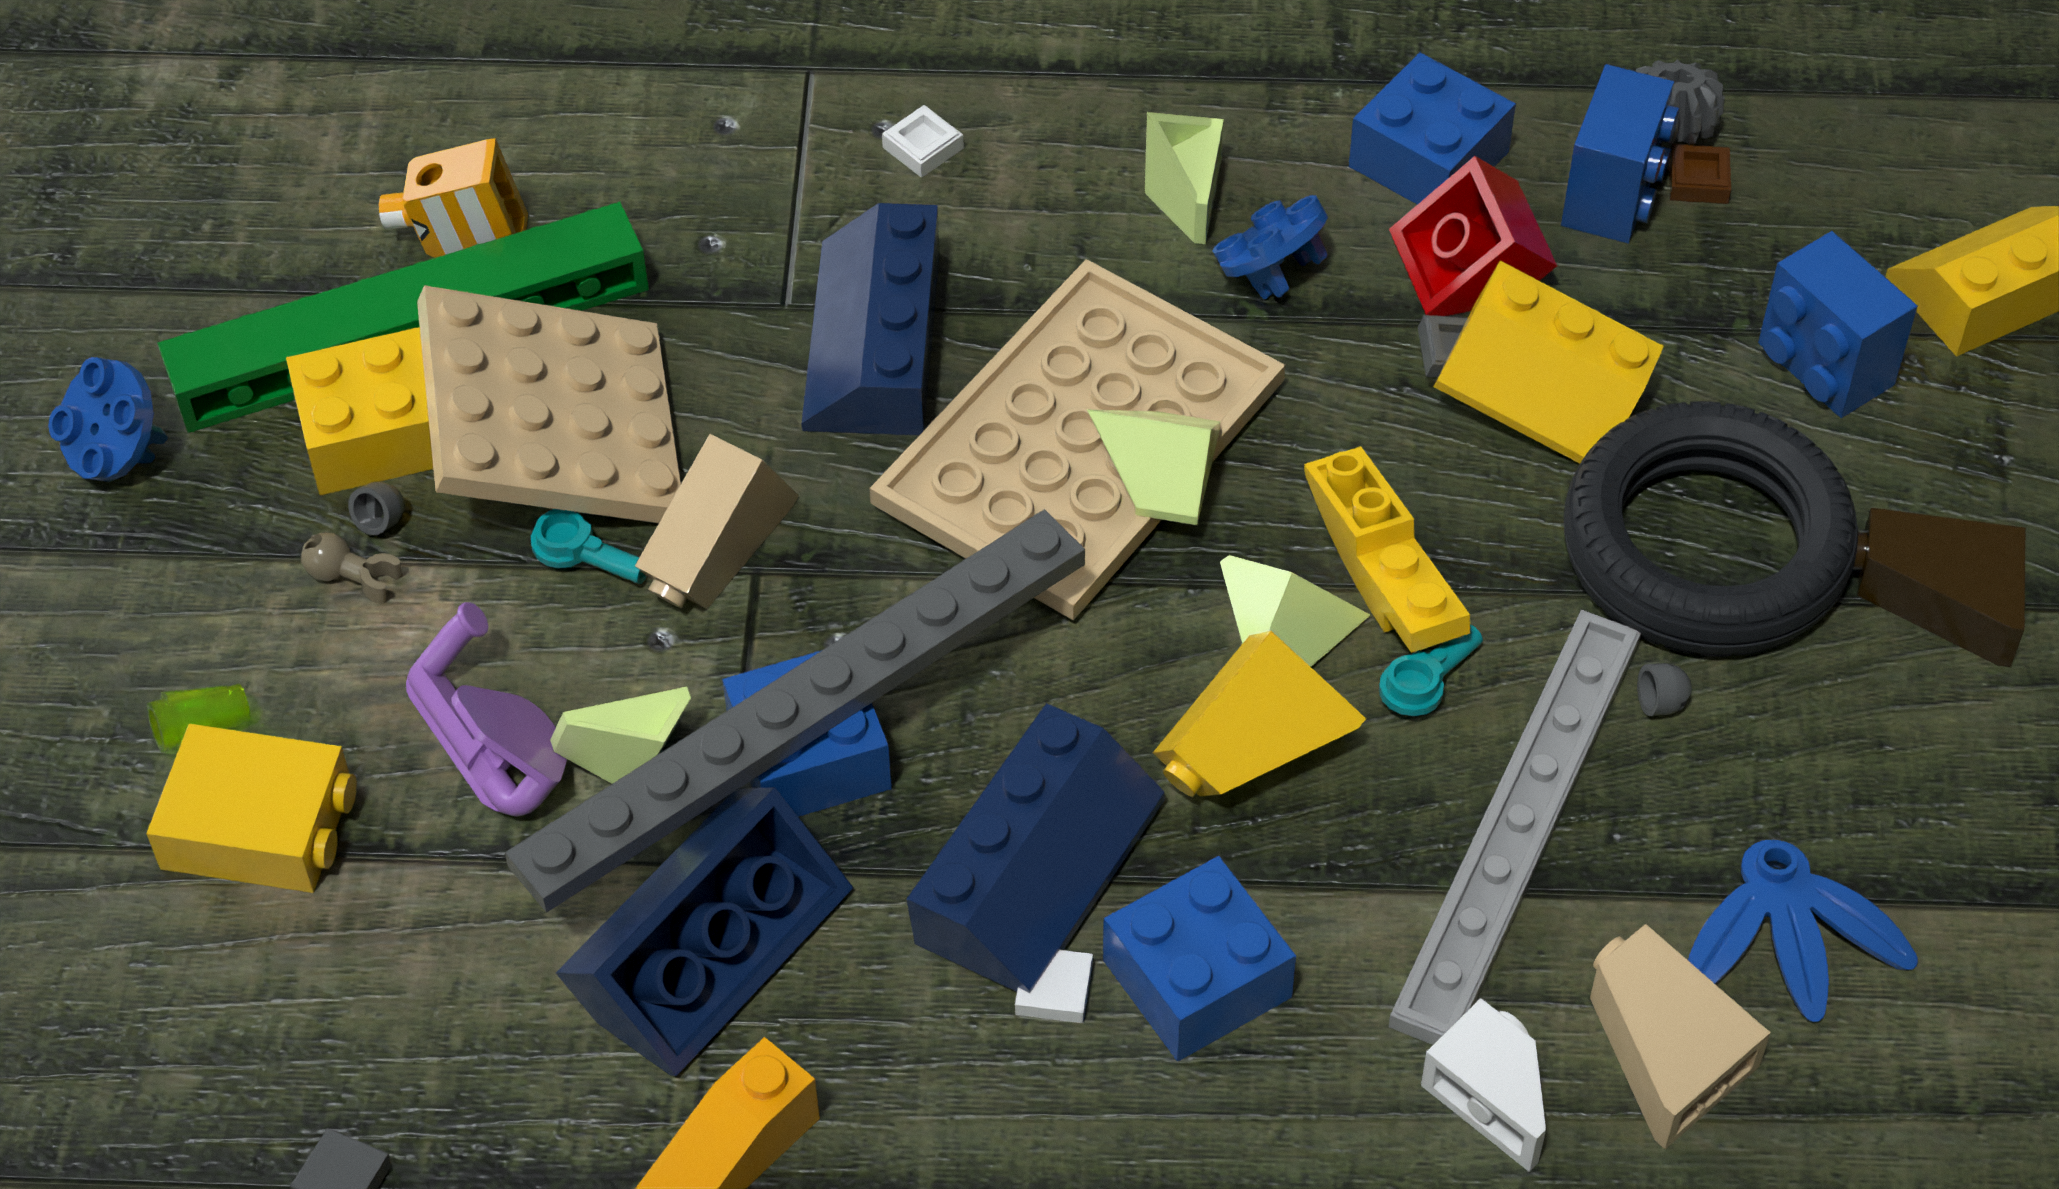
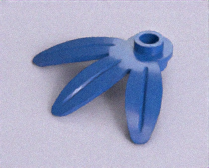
M1780 840L1760 841L1746 850L1741 863V874L1745 883L1736 888L1714 910L1699 932L1688 958L1691 964L1714 984H1717L1746 952L1757 935L1764 918L1770 917L1772 940L1784 981L1800 1013L1812 1022L1820 1021L1825 1015L1829 977L1824 942L1811 911L1845 938L1896 969L1913 970L1918 963V957L1910 943L1884 912L1871 901L1848 887L1826 877L1811 874L1809 862L1803 852L1794 845Z

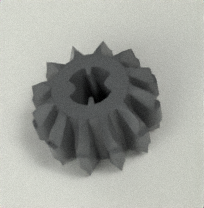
M1678 59L1674 63H1664L1657 60L1654 61L1652 67L1643 66L1636 69V72L1674 81L1670 106L1678 107L1679 114L1672 139L1668 142L1671 146L1675 142L1682 141L1691 145L1695 144L1697 138L1705 139L1713 136L1715 127L1719 126L1720 115H1723L1725 96L1722 95L1723 84L1718 81L1717 72L1710 69H1702L1700 63L1683 64Z

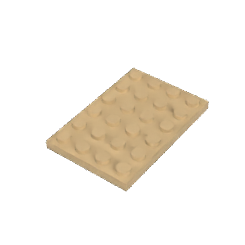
M1086 259L870 487V502L877 508L966 559L1045 509L1085 548V565L1034 598L1074 620L1162 520L1135 515V505L1087 409L1159 411L1221 421L1213 457L1214 461L1284 381L1285 364Z

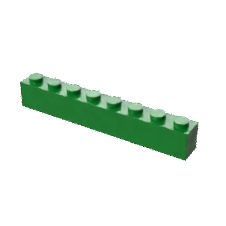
M617 202L489 242L476 244L472 247L430 260L417 262L413 265L371 278L361 279L325 292L302 297L266 310L243 315L239 318L197 331L184 333L180 336L157 342L187 433H191L294 401L295 395L286 357L420 327L417 301L424 285L583 311L649 290L643 249L621 202Z

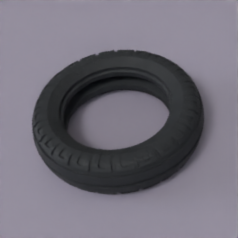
M1693 401L1688 405L1686 402L1656 407V410L1649 409L1638 413L1610 429L1593 445L1579 464L1570 483L1564 508V535L1569 558L1578 579L1591 599L1600 608H1603L1602 611L1615 622L1641 633V638L1656 645L1664 644L1665 648L1693 655L1694 652L1700 653L1701 656L1714 657L1758 653L1766 651L1767 648L1771 649L1783 645L1809 630L1834 606L1850 579L1856 560L1858 524L1854 503L1842 475L1837 471L1838 469L1831 459L1819 447H1815L1816 444L1792 426L1788 428L1787 423L1763 412L1757 414L1754 413V409L1728 403L1723 406L1720 402ZM1691 470L1719 472L1745 480L1774 498L1783 507L1793 523L1797 535L1798 551L1786 566L1761 581L1738 586L1699 584L1674 576L1649 561L1631 541L1624 525L1622 509L1637 489L1657 477Z

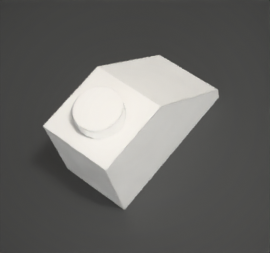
M1480 998L1426 1052L1421 1086L1530 1172L1539 1162L1546 1132L1536 1042L1529 1036L1524 1025L1515 1016L1505 1011L1498 1012Z

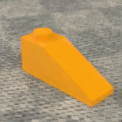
M763 1037L712 1085L635 1189H746L820 1119L815 1078L766 1037Z

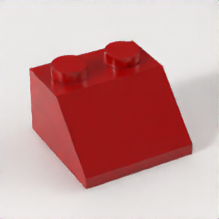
M1476 156L1389 228L1426 315L1449 316L1471 311L1499 261L1538 281L1558 266L1519 182Z

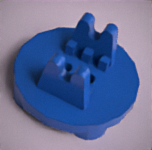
M1316 195L1307 196L1286 209L1280 200L1274 201L1260 208L1251 216L1250 219L1254 226L1243 234L1237 233L1222 240L1212 251L1226 276L1239 277L1246 275L1263 299H1267L1273 293L1277 297H1281L1289 290V286L1279 266L1284 261V257L1292 253L1301 266H1305L1311 260L1315 264H1320L1327 257V252L1318 232L1325 225L1328 216Z
M98 357L86 359L80 368L79 374L71 381L61 405L54 408L49 417L48 426L51 437L56 441H60L61 451L69 467L84 479L105 482L118 479L126 475L137 463H151L155 459V455L147 446L152 443L163 444L168 439V436L160 427L152 424L154 412L151 391L142 373L129 363Z

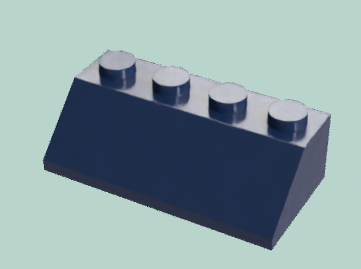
M878 203L822 241L801 422L802 431L920 435L924 431L940 257L938 205Z
M1046 703L907 897L915 945L1016 992L1020 988L1031 993L1058 951L1064 950L1165 801L1164 790L1103 727Z
M775 787L737 789L570 957L556 974L597 1024L670 1076H677L853 889V886Z

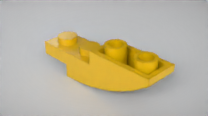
M1360 446L1304 464L1306 479L1334 545L1361 596L1384 633L1395 629L1411 653L1470 634L1469 612L1414 537V518L1363 448Z

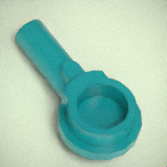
M560 509L550 510L538 519L531 534L532 552L537 560L546 566L566 568L583 561L637 584H642L647 577L635 567L639 557L607 545L598 537L593 536L591 524L584 520L577 512Z
M1470 624V634L1446 641L1429 654L1415 651L1411 655H1404L1393 660L1380 678L1379 694L1382 701L1391 710L1402 715L1419 716L1435 710L1442 701L1443 677L1482 644L1483 638L1479 630Z

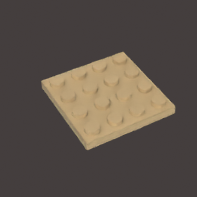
M424 285L417 305L436 493L659 523L678 491L681 482L657 323Z

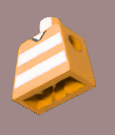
M496 138L413 158L408 163L404 192L383 194L379 199V215L383 227L386 230L414 227L425 253L433 258L522 232L527 228L528 212Z

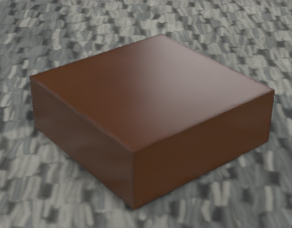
M1673 144L1669 159L1670 200L1728 204L1731 193L1730 147Z

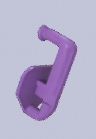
M464 602L458 607L457 614L446 623L410 668L406 681V690L410 700L481 803L503 814L515 817L526 815L540 806L560 782L567 759L554 752L550 739L556 727L548 716L535 704L515 694L462 685L455 690L444 674L472 638L483 637L488 632V620L482 610L471 602ZM511 764L526 774V777L518 786L515 785L506 772Z

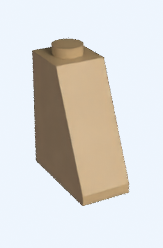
M709 434L635 567L653 580L648 590L661 599L679 608H682L686 599L708 609L794 506L799 495L762 459Z
M1645 924L1626 941L1621 936L1614 938L1598 954L1593 964L1596 974L1590 1000L1654 1140L1666 1149L1760 1067L1771 1032Z

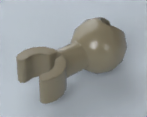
M322 532L312 535L302 549L301 563L307 574L316 580L331 581L343 576L359 582L362 585L364 595L375 603H386L387 591L385 583L376 581L373 578L387 575L397 580L402 577L401 561L399 558L386 553L375 554L367 559L351 553L345 539L335 533Z

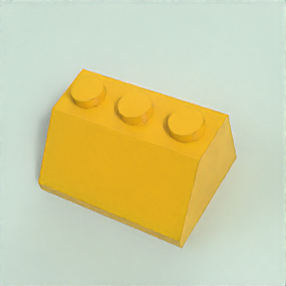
M2041 206L2025 209L1888 268L1885 277L1918 305L1916 312L1957 357L2059 312V206Z
M1499 261L1474 304L1433 387L1560 454L1581 463L1588 451L1603 435L1629 418L1649 381L1664 346Z

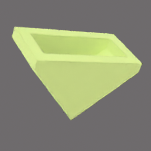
M1147 112L1145 194L1194 243L1206 244L1222 160L1224 119Z
M1087 409L1135 505V515L1197 525L1221 421L1159 411Z
M1231 555L1220 561L1242 644L1249 635L1272 631L1312 667L1370 616V614L1292 572Z
M682 687L563 712L550 739L555 753L613 784L662 752L691 699L688 688Z

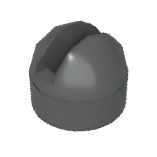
M371 482L356 489L351 494L348 508L352 521L362 532L369 535H378L394 527L403 517L405 503L401 492L395 486L385 482Z
M1656 663L1643 665L1639 671L1637 681L1640 706L1648 716L1669 715L1679 712L1685 706L1692 693L1690 678L1684 670L1672 664Z

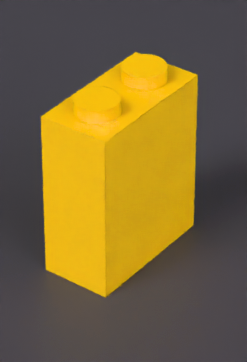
M189 724L146 834L161 870L314 893L322 868L329 869L335 859L337 850L336 828L341 814H348L353 807L357 789L356 776L349 773L342 746Z

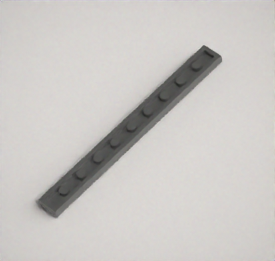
M1045 509L507 850L505 856L508 868L546 913L1084 566L1085 548Z

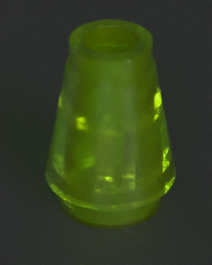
M239 683L231 686L224 685L161 692V699L147 703L150 727L156 744L162 753L174 749L178 752L189 724L230 730L238 726L239 723L250 721L251 718L245 692Z

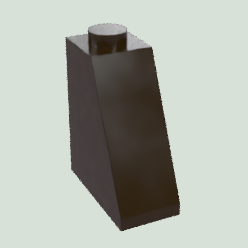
M1871 508L1864 532H1858V546L1853 570H1858L1857 596L1997 666L2011 667L2025 630L2026 528Z

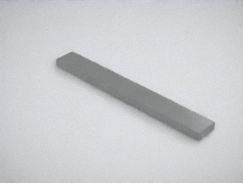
M1580 611L1391 1012L1389 1028L1434 1045L1476 1003L1638 648L1641 633L1637 630L1587 611Z

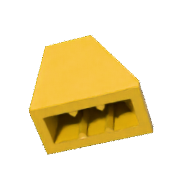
M1267 631L1248 636L1154 750L1153 754L1166 765L1163 774L1167 780L1184 794L1191 797L1196 793L1199 796L1220 795L1358 729L1366 718L1275 633Z

